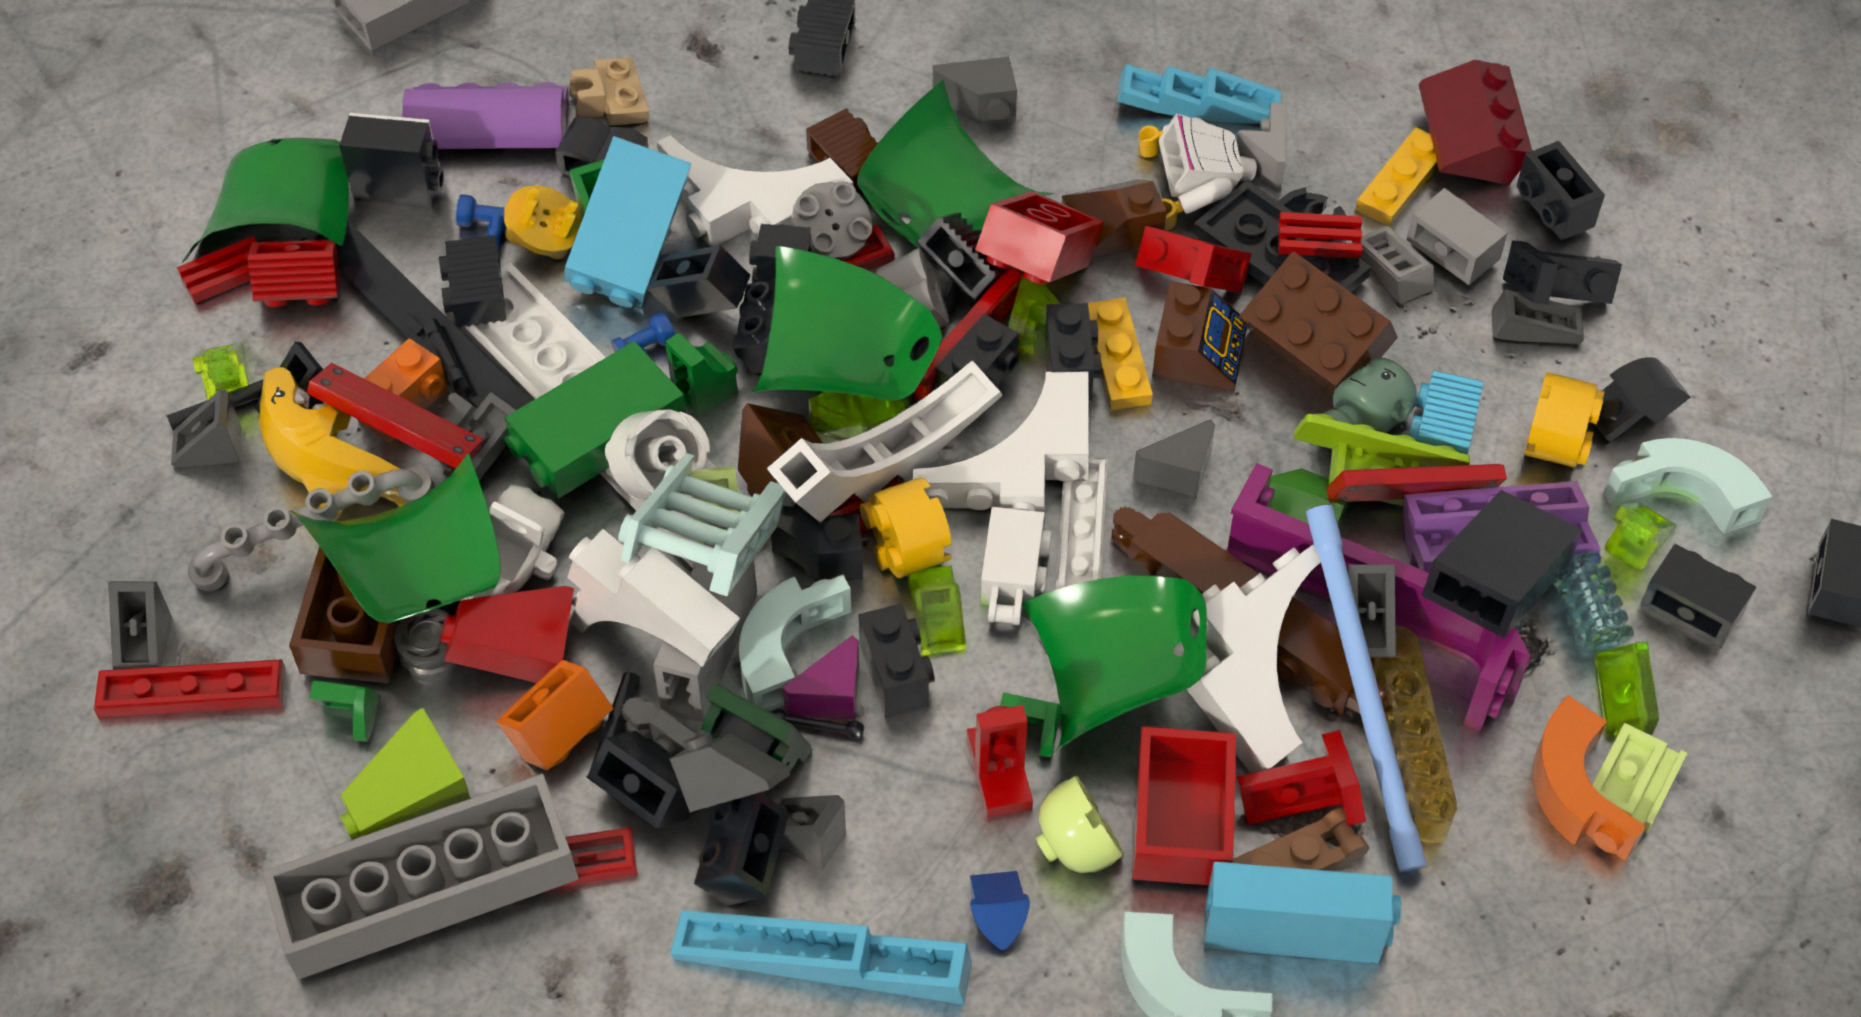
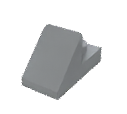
M1284 103L1270 104L1268 119L1261 118L1260 131L1239 130L1237 136L1240 156L1255 159L1257 163L1256 175L1273 189L1282 188L1286 165L1287 104Z

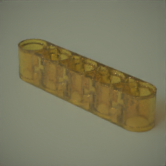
M1395 625L1396 654L1401 657H1374L1375 664L1373 670L1375 677L1384 685L1388 705L1385 716L1412 819L1417 825L1421 843L1424 845H1436L1443 842L1449 834L1457 811V800L1419 641L1410 629ZM1397 691L1406 692L1410 696L1401 695ZM1406 731H1414L1420 736L1410 735ZM1414 771L1425 772L1430 777H1422ZM1424 812H1432L1438 815L1440 819H1432L1426 816Z

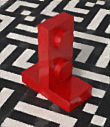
M1145 226L1135 266L1185 279L1190 283L1241 293L1252 253Z
M1023 705L1015 707L995 706L986 712L977 713L976 727L967 729L966 738L987 818L1033 809V798L1025 772L1028 721Z
M1340 730L1321 734L1326 755L1324 757L1236 777L1247 825L1337 804L1341 805L1348 826L1366 822L1360 784Z

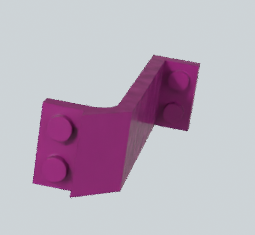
M1256 463L1231 509L1233 518L1226 551L1256 572L1270 577L1278 571L1272 564L1293 547L1300 554L1311 545H1314L1308 523L1270 508L1275 495V489L1270 488L1273 469ZM1341 537L1342 553L1346 568L1347 565L1395 564L1396 631L1464 658L1478 670L1480 676L1463 725L1481 732L1487 716L1497 718L1504 700L1514 704L1531 657L1516 627L1505 639L1421 596L1429 575L1428 572ZM1319 563L1302 581L1298 590L1331 603L1322 564Z

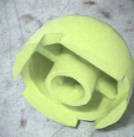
M1078 776L1060 783L1045 797L1040 805L1038 816L1043 834L1036 837V840L1049 862L1058 858L1069 870L1078 873H1094L1116 863L1119 858L1124 856V852L1108 822L1104 821L1098 811L1099 807Z

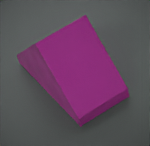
M853 635L783 687L784 710L788 715L808 718L855 720L860 664L859 641Z

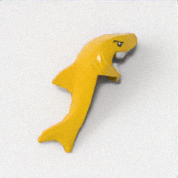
M275 367L264 373L259 425L266 449L275 464L291 478L303 483L308 493L317 488L326 489L330 494L348 488L349 478L358 471H366L375 477L388 471L400 469L376 455L337 439L339 431L347 430L351 416L326 403L315 404L313 409H308L310 396L299 388L290 371L282 367ZM369 485L362 487L359 492L365 491ZM397 488L385 491L380 495L382 498L394 501L399 507L406 504L398 493ZM327 502L322 503L318 509L323 508ZM344 509L339 510L337 517L333 521H337Z

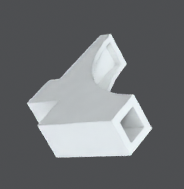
M671 135L657 141L658 152L691 163L689 177L681 197L688 205L689 215L686 217V221L694 236L697 238L702 237L710 247L718 246L750 228L758 239L761 224L792 226L791 216L796 200L804 190L814 184L845 181L853 185V181L831 158L794 170L777 172L745 171L718 165L703 159L683 147ZM825 212L827 216H831L829 212Z
M1046 372L1043 390L1036 406L1022 425L1008 438L982 454L961 462L933 468L913 469V479L919 477L926 479L931 487L925 488V493L929 499L938 497L943 509L971 508L974 510H985L992 507L1045 512V480H1060L1063 482L1089 480L1088 372Z
M604 529L592 541L588 537L583 538L569 555V559L573 562L567 576L580 589L572 600V605L575 608L570 619V623L580 632L584 633L593 623L599 621H614L628 624L669 643L702 667L732 635L740 617L656 548L652 547L642 558L636 554L630 563L620 560L623 545Z
M1311 545L1300 554L1295 547L1290 549L1272 563L1278 571L1267 579L1259 573L1241 588L1233 582L1220 591L1217 585L1214 584L1202 593L1207 611V646L1214 655L1206 660V668L1201 679L1191 688L1187 689V691L1219 732L1236 733V755L1250 773L1272 768L1303 743L1297 736L1282 701L1277 674V645L1284 614L1294 593L1307 575L1321 563L1314 545ZM1196 609L1191 616V625L1198 632L1200 618L1199 612Z

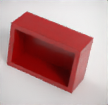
M1142 726L1137 762L1132 879L1209 885L1214 862L1233 863L1236 733Z

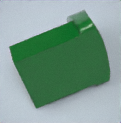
M313 680L309 698L322 707L353 711V739L368 742L375 725L381 696L368 687Z
M1003 692L1000 706L1015 707L1023 705L1028 721L1027 724L1043 727L1039 755L1052 758L1058 725L1063 710L1062 706L1058 703Z

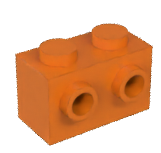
M410 338L364 378L425 410L448 390L440 358ZM358 420L361 425L389 443L394 439V437Z
M561 660L496 722L524 761L548 771L551 767L563 762L569 755L570 749L585 735L597 730L602 724V719L614 708L585 667Z

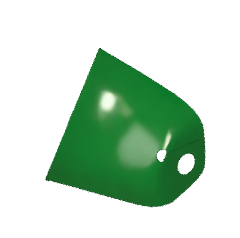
M941 80L917 101L884 135L863 164L857 181L861 191L880 217L917 248H920L916 244L918 239L938 217L961 212V218H967V224H972L973 230L980 232L992 203L1034 191L1016 183L977 147L962 128L950 105L944 80ZM1034 191V192H1036V193H1038V194H1041V195H1043V196H1045V197L1048 196V195H1051V194H1056V193H1049V192H1037V191ZM881 209L886 211L889 215H891L899 224V226L894 224L890 219H888L885 216V214L881 211ZM898 214H908L911 219L910 223L906 224Z
M279 138L261 142L239 151L229 163L216 206L201 238L193 244L182 263L188 259L199 242L212 232L249 224H291L316 231L342 246L348 218L349 179L339 147L340 141L325 138Z
M776 246L775 298L768 349L762 375L757 387L751 393L764 390H814L861 395L881 400L895 401L904 399L916 390L942 341L940 326L927 307L877 274L832 257L805 250ZM927 337L929 339V347L926 353L920 359L912 360L910 355L914 344L919 339ZM886 356H895L892 367L885 365L884 358Z
M469 453L464 457L452 475L431 492L389 511L342 522L314 520L291 511L318 543L360 606L378 622L391 623L495 588L500 580L501 567L496 535L484 493ZM431 599H437L441 602L439 605L426 608V603Z
M1137 575L1103 578L1053 590L1022 603V607L1037 629L1048 654L1056 681L1059 702L1063 709L1061 714L1062 734L1059 747L1056 750L1083 733L1125 712L1191 688L1201 679L1205 671L1207 653L1206 603L1201 592L1186 579ZM1196 608L1199 612L1200 625L1198 634L1194 638L1191 633V616ZM1181 642L1184 654L1176 656L1173 649Z

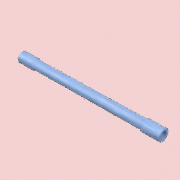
M1332 505L1317 506L1307 510L1306 516L1314 547L1319 554L1390 825L1389 835L1399 873L1421 869L1427 867V862L1417 825L1412 819L1342 553V540Z

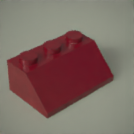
M1472 60L1422 79L1418 86L1439 171L1510 185L1521 170L1525 154L1532 151L1510 67L1499 63Z

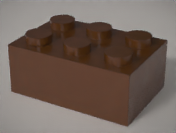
M1294 251L1240 314L1250 333L1332 394H1334L1335 388L1366 362L1375 358H1381L1398 338L1389 319Z
M319 546L289 647L300 674L389 683L398 652L394 641L395 631L402 619L386 623L378 622L369 616L357 602Z

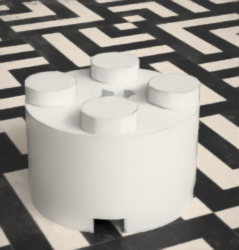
M674 410L646 411L627 417L617 426L605 447V456L615 481L623 490L638 499H647L663 481L669 465L675 466L686 453L694 455L691 471L708 469L705 466L710 446L706 432L691 415Z

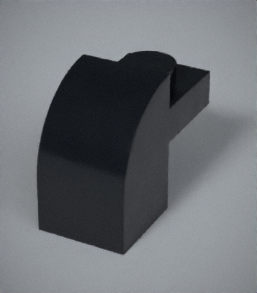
M1654 357L1640 358L1623 365L1610 374L1613 382L1602 390L1604 391L1603 404L1598 422L1595 425L1604 438L1612 442L1643 416H1647L1658 424L1691 397L1670 369L1660 360Z

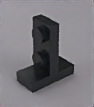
M1512 240L1503 280L1532 303L1548 305L1550 297L1612 304L1622 264L1611 259L1539 251L1528 242Z

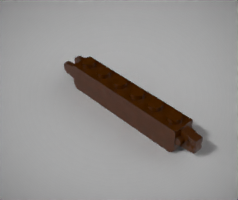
M1124 506V508L1120 507L1119 510L1116 509V513L1113 514L1114 529H1112L1111 533L1112 543L1120 546V549L1128 554L1127 566L1137 576L1186 579L1202 594L1214 584L1217 585L1220 591L1233 582L1241 588L1259 574L1172 513H1157L1150 520L1139 511L1136 512L1135 509ZM1292 597L1284 614L1279 632L1277 674L1286 681H1293L1310 693L1311 697L1319 705L1326 708L1330 707L1341 716L1348 708L1360 713L1338 627ZM1370 657L1372 667L1374 668V657ZM1376 678L1386 714L1392 707L1396 695Z

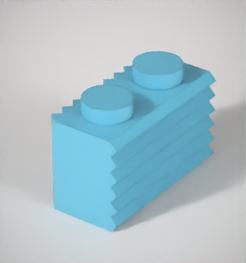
M1433 370L1430 384L1421 382L1415 407L1422 408L1423 413L1422 417L1413 415L1409 436L1413 437L1417 442L1433 446L1446 445L1454 448L1456 452L1468 454L1484 381Z

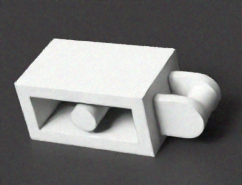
M992 507L981 577L980 604L989 605L988 622L1020 625L1021 612L1024 609L1022 603L1034 598L1035 593L1044 594L1047 567H1040L1039 563L1040 556L1049 557L1052 531L1043 530L1045 512Z

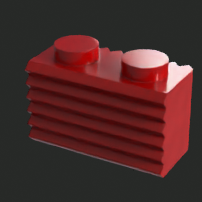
M314 239L312 241L297 240L293 242L289 240L286 242L272 241L268 243L264 241L261 243H251L248 252L253 302L264 301L266 306L280 307L287 305L290 300L306 299L308 304L323 305L329 303L332 300L331 298H338L340 290L336 243L332 240L322 239L318 241Z

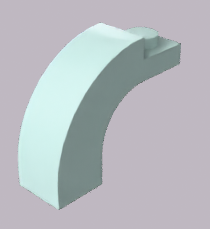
M1663 438L1641 443L1635 461L1626 460L1612 469L1603 493L1611 507L1657 492H1673L1687 496L1706 509L1723 534L1761 522L1773 497L1759 477L1735 456L1707 443L1680 438Z
M844 575L830 580H819L804 590H801L796 578L793 577L772 588L755 604L745 620L739 641L741 677L747 700L767 711L784 706L783 687L796 678L785 657V652L790 643L799 634L812 627L852 613L851 588Z
M1124 911L1121 931L1123 974L1132 996L1148 1017H1271L1272 993L1213 989L1201 985L1184 972L1176 959L1173 949V914Z

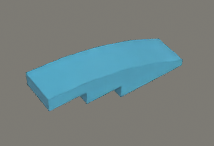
M1126 64L1120 74L1117 102L1156 113L1173 116L1181 114L1190 118L1197 117L1203 121L1260 124L1261 118L1268 119L1270 104L1281 103L1282 91L1211 67L1206 75L1201 77L1171 66H1167L1163 75H1159Z

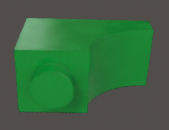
M680 333L665 341L670 380L684 394L685 407L697 419L738 393L736 379L738 368L728 353H720L710 342L703 346L694 347Z

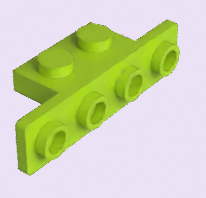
M1307 414L1294 429L1293 433L1295 440L1332 449L1329 485L1343 470L1470 465V455L1456 452L1450 446H1433L1417 442L1408 435L1394 436L1375 431L1369 425H1352L1340 422L1327 414ZM1404 499L1379 500L1402 507L1404 504Z

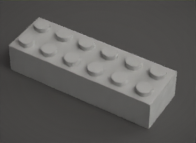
M543 774L262 871L284 955L298 980L579 880Z

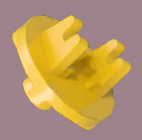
M533 185L520 188L512 193L504 208L507 239L512 244L522 246L536 254L546 255L553 259H563L572 249L582 222V216L577 208L578 202L570 200L566 195L549 187Z

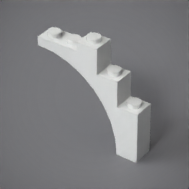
M971 361L921 401L879 426L849 439L828 444L811 443L801 438L767 469L800 507L821 522L853 493L866 503L870 494L881 490L897 475L905 482L913 480V469L930 466L940 457L937 452L1003 395L980 368Z

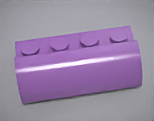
M505 82L496 86L481 87L476 83H463L457 87H440V85L435 83H425L412 89H405L402 117L429 120L433 138L438 143V149L558 148L567 131L565 116L569 104L568 86H558L553 82H542L535 86H518L516 83Z
M1577 481L1404 494L1403 525L1410 563L1417 562L1419 568L1430 573L1434 559L1500 490L1583 529L1569 565L1599 561L1600 546L1588 523L1590 507Z

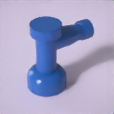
M460 194L456 208V225L470 227L474 224L475 220L489 222L487 236L495 235L498 251H500V240L504 229L507 228L504 223V208L479 205L473 196Z
M660 312L650 318L648 328L623 340L617 337L611 340L614 352L635 341L647 354L644 349L645 347L655 342L666 346L665 341L676 334L667 316Z

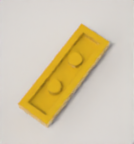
M1415 127L1357 199L1356 211L1386 226H1392L1438 168L1429 133Z
M1126 298L1089 302L1090 320H1097L1098 345H1093L1095 353H1100L1101 377L1110 411L1152 405L1153 394Z

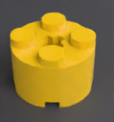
M1546 372L1524 455L1576 468L1577 464L1586 465L1593 432L1586 431L1588 422L1597 424L1603 404L1604 391L1597 390L1598 384Z
M923 477L869 495L868 502L860 504L863 522L868 529L872 528L877 545L873 546L875 561L881 571L890 569L897 578H902L950 561L952 554L944 553V548L952 545L950 529L938 497L928 498L924 489L931 487V485Z

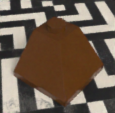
M1136 179L1062 196V203L1064 205L1105 221L1092 258L1140 248L1145 226L1161 230L1165 228L1166 208L1153 181Z
M749 403L742 409L738 472L746 482L747 491L752 497L755 493L761 495L770 481L779 483L767 468L801 438L811 443H823L804 415Z

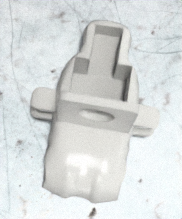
M511 484L502 493L498 501L493 502L489 512L500 556V580L495 588L464 599L515 593L525 585L532 574L544 580H549L556 570L557 559L546 553V550L559 528L565 514L564 511L551 499L538 496L530 488Z

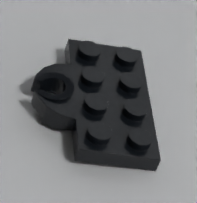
M1246 180L1194 222L1193 234L1205 242L1252 253L1247 273L1265 285L1289 257L1286 254H1278L1280 212L1322 214L1326 208L1328 197L1321 194L1307 193L1306 187L1289 192L1277 201ZM1341 206L1333 210V215H1346ZM1287 237V240L1311 241L1308 238ZM1327 240V242L1346 243V240ZM1300 255L1350 292L1354 291L1370 276L1372 266L1360 258Z

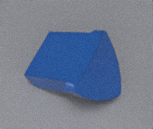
M1009 871L970 875L972 895L970 907L976 924L991 943L1001 950H1006L1021 932L1030 907L1029 896L1023 894L1018 872Z

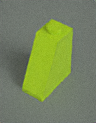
M424 708L412 714L340 794L346 813L339 817L348 836L353 840L471 799L463 774Z

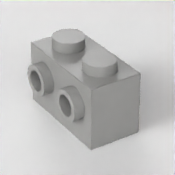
M1444 188L1412 214L1407 241L1470 285L1501 259L1508 233L1500 228L1497 223L1489 220L1469 206L1466 201Z

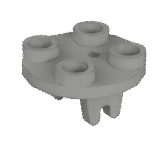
M839 181L837 183L825 182L814 184L802 192L793 206L792 226L811 227L812 253L838 260L847 259L861 250L872 233L869 207L856 192L853 185L848 182ZM825 212H829L831 216H827ZM832 226L837 227L838 230H833Z

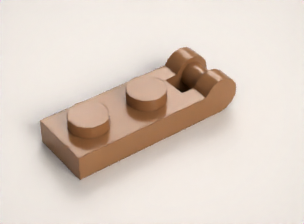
M1338 808L1329 812L1317 822L1234 858L1233 863L1334 871L1363 857L1369 851V845L1362 835H1356L1351 826L1347 825L1342 808ZM1335 836L1340 845L1330 850L1324 840Z

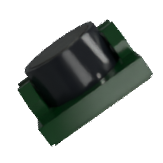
M713 684L707 694L706 699L712 705L705 715L700 730L711 732L713 738L731 733L785 764L789 771L794 767L797 760L805 763L813 750L810 743L792 724L724 686Z

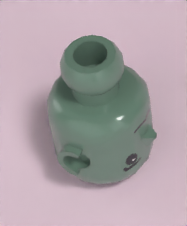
M1375 358L1366 362L1335 388L1333 394L1334 409L1323 414L1330 415L1340 422L1352 425L1365 424L1373 427L1375 431L1387 433L1398 423L1406 420L1413 411L1417 402L1416 386L1409 373L1400 364L1387 358Z

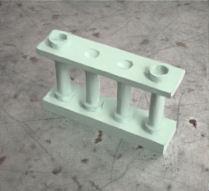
M686 453L675 466L669 465L663 481L633 516L627 514L624 518L618 540L624 543L620 560L630 563L640 549L647 545L708 566L707 571L714 573L709 591L728 596L776 529L786 491L780 484L770 481L761 495L755 493L751 497L691 477L690 473L694 455ZM685 494H688V495H691V496H694V497H697V498H700V499H703V500H706V501H709V502H712V503H715V504H718V505H721V506H724V507H727V508H730V509L739 511L740 513H737V512H734V511H731V510H728V509H725V508H722V507H719V506H716V505H713V504H710V503H707V502H704V501H701V500H698V499H695V498L686 496ZM672 510H673V511H676V512H679V513H682V514H685V515H688V516H691V517H694V518H697V519H700V520H703V521H706V522H709V523H712V524H715V525H718V526H721V527H724V528H727L728 530H724V529H721V528H718V527H715V526H712V525H709V524H706V523H703V522H700V521H697V520H694V519H691V518H688V517H685V516H682V515L673 513ZM658 527L663 528V529H666V530H669V531H671V532H674V533H677V534H680V535H683V536H686V537H689V538H692V539H695V540H698V541H701V542H704V543H707V544H710V545H713V546H715V547L712 548V547H709V546H706V545H703V544H700V543H697V542H694V541H691V540H688V539H685V538H682V537H679V536H676V535L667 533V532H665V531L659 530Z

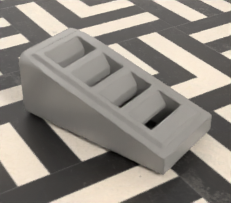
M1387 225L1362 236L1361 257L1367 264L1372 266L1371 270L1400 304L1409 302L1433 290V265ZM1385 245H1389V247L1384 248V249H1382V250H1380V251H1377V250H1376V249H1379V248H1381V247H1383V246H1385Z

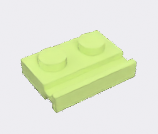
M1624 723L1593 783V787L1607 800L1646 826L1644 831L1648 833L1681 768L1687 752L1681 750L1678 753L1667 748L1668 743Z

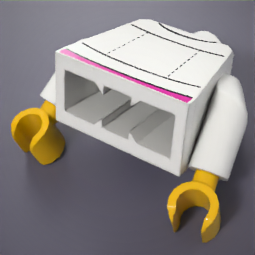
M1175 114L1170 124L1163 126V130L1159 131L1156 127L1147 125L1139 132L1140 155L1143 157H1154L1161 150L1171 197L1179 198V201L1176 202L1166 198L1162 199L1166 208L1165 231L1171 230L1176 226L1177 214L1185 211L1187 215L1208 204L1223 200L1233 191L1240 180H1248L1250 182L1256 174V160L1240 156L1235 135L1229 130L1208 124L1200 118H1190L1181 114Z

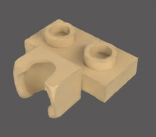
M633 57L599 59L594 61V68L579 69L571 72L569 95L571 98L577 99L576 117L600 118L604 117V112H606L610 126L648 122L649 109Z

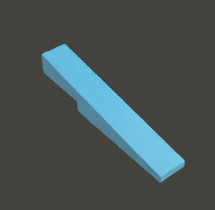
M681 910L671 950V956L675 960L961 1005L965 1004L972 964L967 943L871 935L869 927L863 925Z

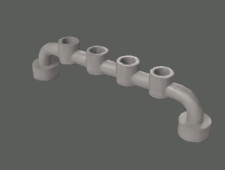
M420 467L392 470L375 477L366 471H358L349 478L348 488L334 494H330L329 491L323 488L314 489L307 495L306 505L292 511L314 520L333 521L337 517L339 510L356 503L363 506L372 505L378 501L381 493L390 489L397 488L402 499L409 503L431 492L435 485L429 473ZM369 485L365 491L359 492L362 487ZM327 502L323 508L318 509L322 503ZM283 506L269 508L263 516V523L246 529L239 523L229 524L222 530L221 540L205 547L190 561L188 576L200 590L206 592L215 591L224 585L228 577L227 566L221 559L230 555L237 558L246 557L252 553L255 545L271 538L278 540L290 539L296 533L297 528L303 526V524L294 513L289 512ZM285 520L280 526H276L279 521ZM242 537L238 543L233 544L236 539Z

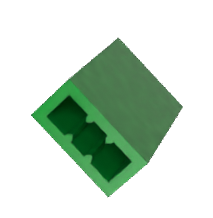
M633 341L506 416L508 436L505 437V442L516 459L524 458L529 464V470L537 484L542 488L548 486L557 498H560L609 468V463L605 456V447L611 439L613 432L623 420L636 413L668 409L686 413L684 394L642 348Z

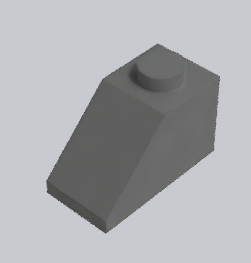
M1009 57L932 65V88L941 80H944L950 105L953 109L977 122L1016 118L1017 87Z
M705 732L684 741L686 749L670 758L690 812L770 790L790 776L788 767L731 733L713 738L711 732Z

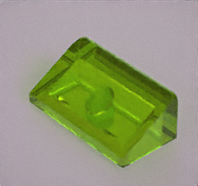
M1636 642L1597 652L1595 654L1603 718L1607 721L1605 725L1606 735H1618L1623 724L1626 723L1652 736L1659 722V711L1648 643Z

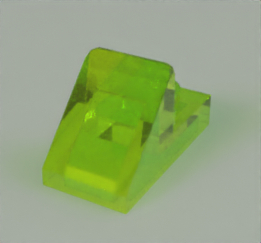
M1023 275L1008 325L1009 328L1019 333L1018 352L1020 353V361L1023 359L1026 345H1034L1037 330L1045 332L1046 304H1061L1045 285L1029 281Z
M243 342L203 349L192 357L195 373L202 375L207 400L220 389L230 392L249 385Z
M1640 502L1621 505L1612 519L1618 525L1606 542L1605 549L1634 568L1641 570L1671 536L1677 525Z
M952 565L928 568L908 575L914 617L921 635V654L928 655L966 649L959 584L955 583Z

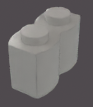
M921 248L877 269V275L891 282L927 307L935 317L940 328L949 323L946 305L941 295V284L934 263Z

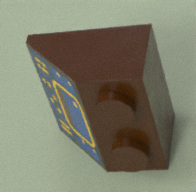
M1170 281L1155 346L1152 376L1235 391L1247 333V327L1240 314L1212 288Z

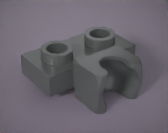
M492 392L487 395L478 409L457 393H451L448 396V401L455 407V415L449 422L484 439L481 450L472 459L480 481L507 445L505 437L508 436L505 417L516 410ZM441 462L443 465H445V466H446L447 468H449L451 471H453V472L455 471V468H453V467H451V466H449V465H447V464Z

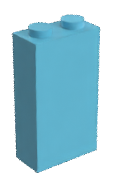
M613 136L565 265L564 281L570 283L569 285L573 289L581 293L592 294L594 291L609 296L610 301L619 306L630 308L635 305L642 308L648 292L646 288L661 256L685 189L691 163Z
M1214 862L1205 903L1204 949L1379 964L1384 946H1392L1394 925H1399L1401 896L1393 895L1392 876Z

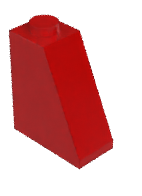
M560 586L461 600L454 616L446 615L443 622L440 642L447 643L444 661L538 683L563 660L574 588Z

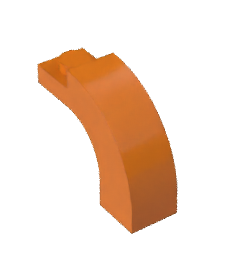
M1567 695L1551 715L1534 757L1533 782L1537 799L1551 824L1574 846L1586 833L1593 838L1594 842L1602 850L1614 853L1626 861L1636 849L1646 826L1603 797L1589 781L1585 771L1584 760L1597 746L1607 721Z

